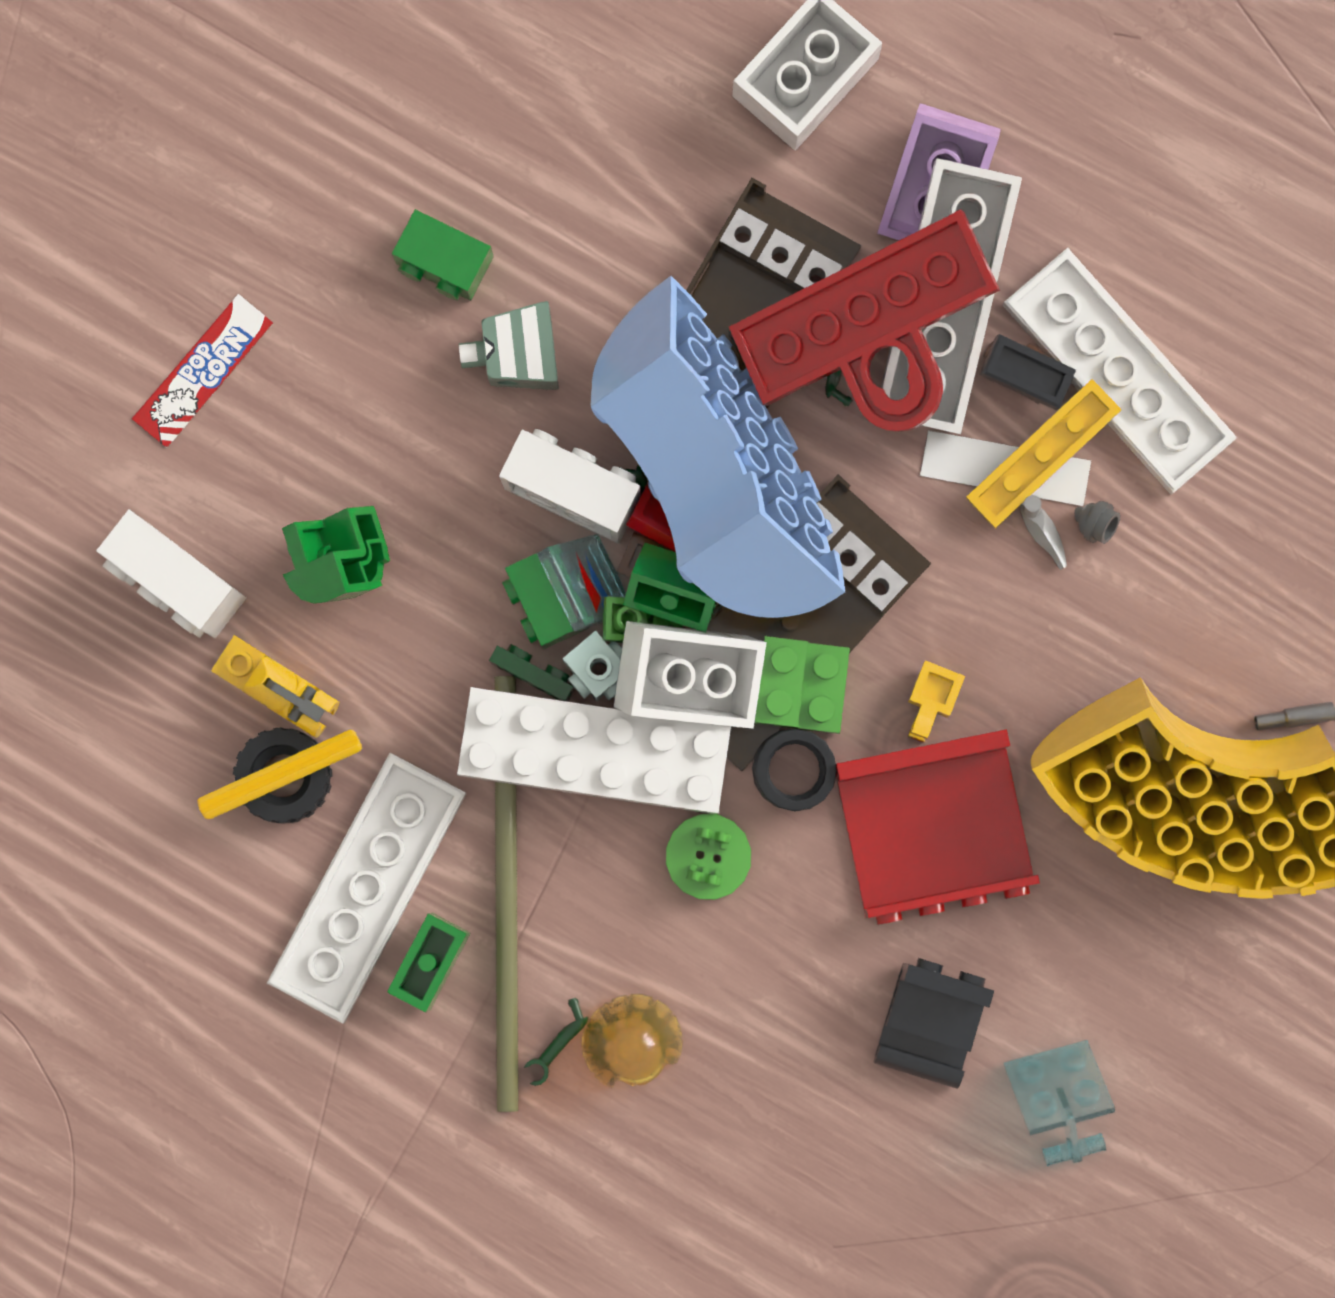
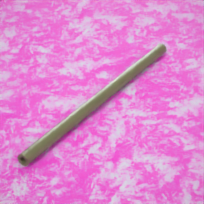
M494 677V691L516 694V677ZM495 782L497 1112L518 1111L517 789L515 784Z

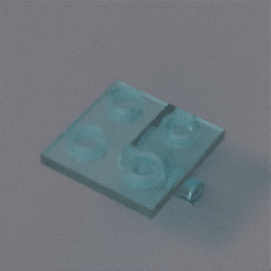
M1088 1040L1004 1062V1068L1029 1135L1060 1127L1065 1129L1066 1143L1042 1149L1047 1167L1072 1160L1073 1164L1082 1162L1083 1156L1107 1151L1102 1133L1078 1139L1076 1123L1115 1113V1106Z

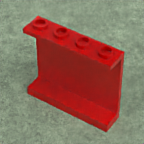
M1007 729L836 764V779L865 918L876 917L877 925L903 920L901 911L918 908L920 916L944 912V903L960 899L963 908L988 903L986 894L1003 891L1005 899L1030 894L1029 885L1040 883L1039 876L1033 875L1006 749L1010 747Z

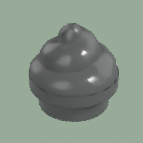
M1105 501L1089 503L1084 507L1075 508L1074 511L1075 520L1078 522L1081 534L1092 543L1097 541L1103 544L1107 543L1116 532L1121 517L1120 513L1114 511L1113 505Z

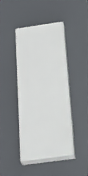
M1069 248L1064 250L1003 303V307L1046 355L1076 369L1071 383L1078 391L1093 379L1122 409L1108 425L1170 495L1237 438Z
M389 753L267 984L344 1024L467 793Z

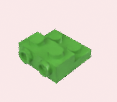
M765 636L764 642L767 643L754 724L840 734L850 648Z

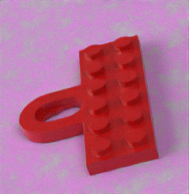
M960 209L729 326V330L763 405L768 406L841 370L860 412L869 422L885 430L904 432L918 428L926 423L938 409L943 394L942 376L922 329L1000 291L966 214ZM887 347H896L902 350L908 359L907 379L910 387L907 395L900 400L889 398L884 389L874 384L870 373L873 357L881 349Z

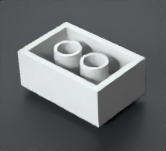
M807 0L734 79L732 96L796 151L877 62L882 42L835 1Z
M522 429L499 475L504 489L620 544L628 527L626 524L641 496L640 485L635 483L636 476L616 466H613L611 471H608L596 464L597 458L582 449L574 447L572 452L564 450L556 445L558 442L557 438L542 430L535 429L533 434Z
M129 509L96 550L107 559L102 565L105 569L132 587L138 582L141 585L137 590L139 595L165 612L171 607L176 611L171 619L199 638L205 632L216 639L247 599Z
M626 621L614 708L630 716L753 729L767 642L747 635L706 631L705 633L696 629Z

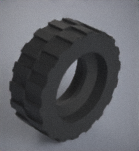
M280 727L273 728L271 731L264 730L258 733V736L254 739L250 738L245 743L246 746L243 751H239L236 757L238 759L236 767H233L235 781L263 769L265 764L274 756L282 754L292 756L318 744V742L309 735L291 728L284 729ZM327 766L305 776L301 788L291 796L276 797L268 793L243 804V806H246L254 816L273 823H295L305 817L309 818L318 807H322L326 801L324 800L326 794L330 793L332 786L330 785V777H333L332 769Z

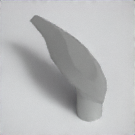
M1034 495L1028 496L1020 505L1024 523L1034 540L1052 556L1061 570L1067 566L1059 533L1048 514L1041 508L1040 498Z

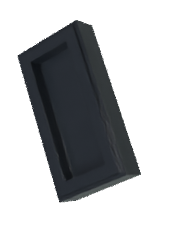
M999 334L994 339L979 375L1054 410H1058L1062 405L1076 369Z

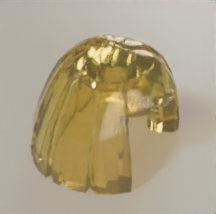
M644 994L623 995L604 1003L589 1018L581 1038L582 1055L585 1058L587 1067L591 1073H594L595 1078L611 1089L618 1080L631 1086H641L653 1081L662 1072L665 1065L678 1062L683 1045V1040L681 1039L683 1033L676 1015H672V1010L660 1000L654 1001L653 997Z

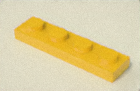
M1091 379L967 495L966 499L996 529L1028 496H1031L1119 414L1122 409Z

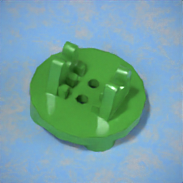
M700 814L685 820L673 831L666 847V866L672 881L684 893L698 899L716 900L732 894L745 881L751 867V848L745 833L734 821L718 814ZM698 851L704 852L702 859L696 857ZM716 854L721 856L719 863L713 861V856Z

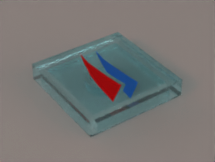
M598 534L553 545L537 553L574 632L603 623L604 597L625 598L626 591Z

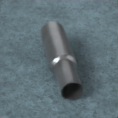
M1331 701L1287 708L1281 712L1254 716V721L1257 723L1255 727L1257 730H1264L1283 726L1290 728L1335 721V707Z

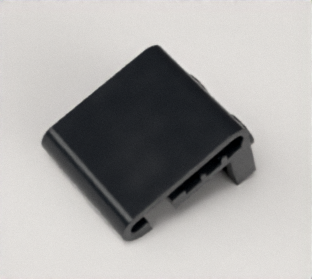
M918 958L916 966L903 963L876 1049L874 1063L958 1089L965 1073L962 1068L967 1051L971 1052L984 1006L990 1008L994 990L984 988L985 978L960 971L958 979L941 974L943 965Z

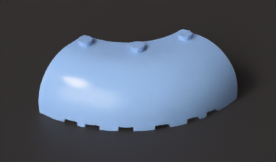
M670 276L645 295L627 313L604 345L593 372L591 409L602 423H607L617 434L649 480V489L652 495L660 501L671 529L677 556V569L684 580L697 585L704 593L724 607L751 616L766 618L789 617L820 608L845 593L839 553L834 549L830 551L827 536L833 533L830 521L824 518L821 509L816 504L821 500L810 471L805 470L801 473L792 454L798 450V447L782 418L777 417L773 419L765 405H763L747 368L743 371L739 368L737 357L731 349L733 345L724 334L719 338L715 337L702 321L707 313Z

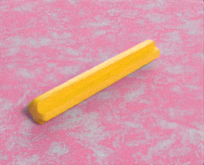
M347 730L208 793L197 800L199 810L205 819H213L356 754L362 749L359 737L354 730Z

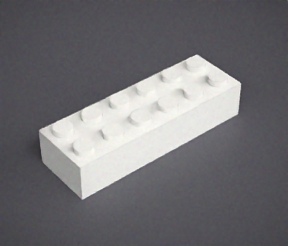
M937 158L933 165L918 231L960 209L963 210L997 282L1022 177ZM994 294L922 329L942 376L943 394L934 415L921 426L961 434ZM890 347L881 388L885 390L888 397L892 400L903 399L909 392L910 387L907 379L908 359L903 351L896 347Z
M471 687L457 775L718 814L731 726L630 716L618 709Z

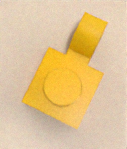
M926 660L923 662L908 703L920 707L908 737L924 743L930 734L936 715L938 714L946 718L951 715L965 678L964 675Z

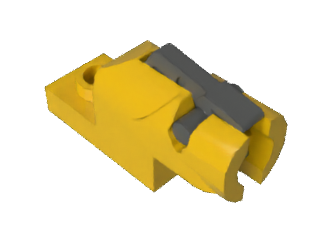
M235 635L211 670L248 696L315 738L319 737L326 728L325 725L319 722L324 712L327 711L335 715L340 703Z

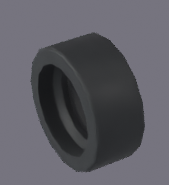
M788 729L778 731L763 741L755 752L752 772L754 784L764 799L775 807L796 812L811 809L826 799L834 787L837 768L835 756L823 739L813 732ZM792 744L802 745L811 750L818 760L820 769L818 780L812 789L804 794L795 796L784 794L778 790L772 783L769 774L770 761L776 751Z

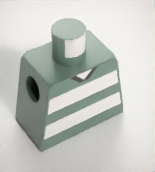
M548 301L487 317L482 320V341L459 343L462 369L486 366L490 386L546 390L559 389L551 312Z

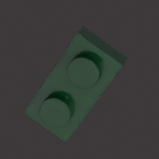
M512 644L509 645L507 650L498 645L496 646L489 659L492 665L559 701L569 702L575 691L574 687L567 683L568 678L571 676L549 664L545 670L529 663L533 657L531 654Z

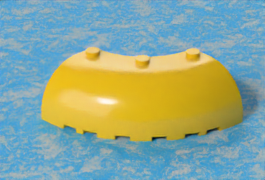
M1140 677L1091 703L1065 720L1043 739L1031 757L1033 772L1049 796L1063 812L1067 813L1072 820L1081 826L1084 832L1094 841L1097 840L1115 852L1117 857L1145 872L1150 871L1156 875L1171 879L1172 883L1189 889L1211 893V890L1231 893L1244 898L1266 899L1273 898V895L1298 893L1301 896L1316 894V890L1335 887V752L1319 725L1290 736L1269 740H1239L1217 736L1202 731L1171 713L1150 692Z

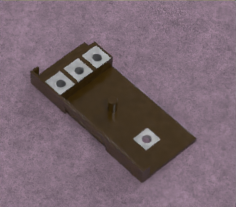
M751 177L686 291L691 294L710 262L691 296L707 313L702 321L715 337L719 338L724 334L733 345L731 349L737 357L739 368L743 371L746 369V365L729 330V326L814 284L809 279L811 276L817 275L824 279L850 266L861 245L766 193V185ZM739 233H746L750 236V240L741 243L736 240L735 236ZM776 253H782L787 257V260L784 263H776L772 256Z
M837 474L820 493L821 500L816 504L821 509L824 518L830 521L833 533L827 536L830 551L834 549L839 553V556L843 553H850L855 558L853 566L848 567L841 563L845 593L813 611L779 618L751 616L733 611L727 607L722 609L723 605L718 604L711 617L713 620H710L707 631L747 635L764 641V637L767 636L808 641V643L847 647L850 648V654L931 565V562L849 490L851 485ZM876 582L884 584L886 594H875L872 590V584ZM754 724L752 729L731 726L727 759L740 771H743L754 759L755 752L763 741L780 731L782 727Z

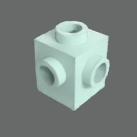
M594 631L563 658V662L573 673L568 678L569 682L584 699L589 694L596 701L602 696H605L608 700L615 697L622 648L617 642L607 644L598 632ZM601 663L607 667V671L599 676L591 672L592 667L595 664Z

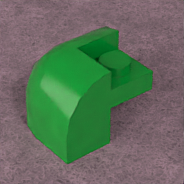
M374 506L346 508L323 520L293 522L282 528L287 543V550L295 568L283 574V577L290 590L301 600L313 604L347 600L382 586L381 580L383 578L384 564L390 562V558Z

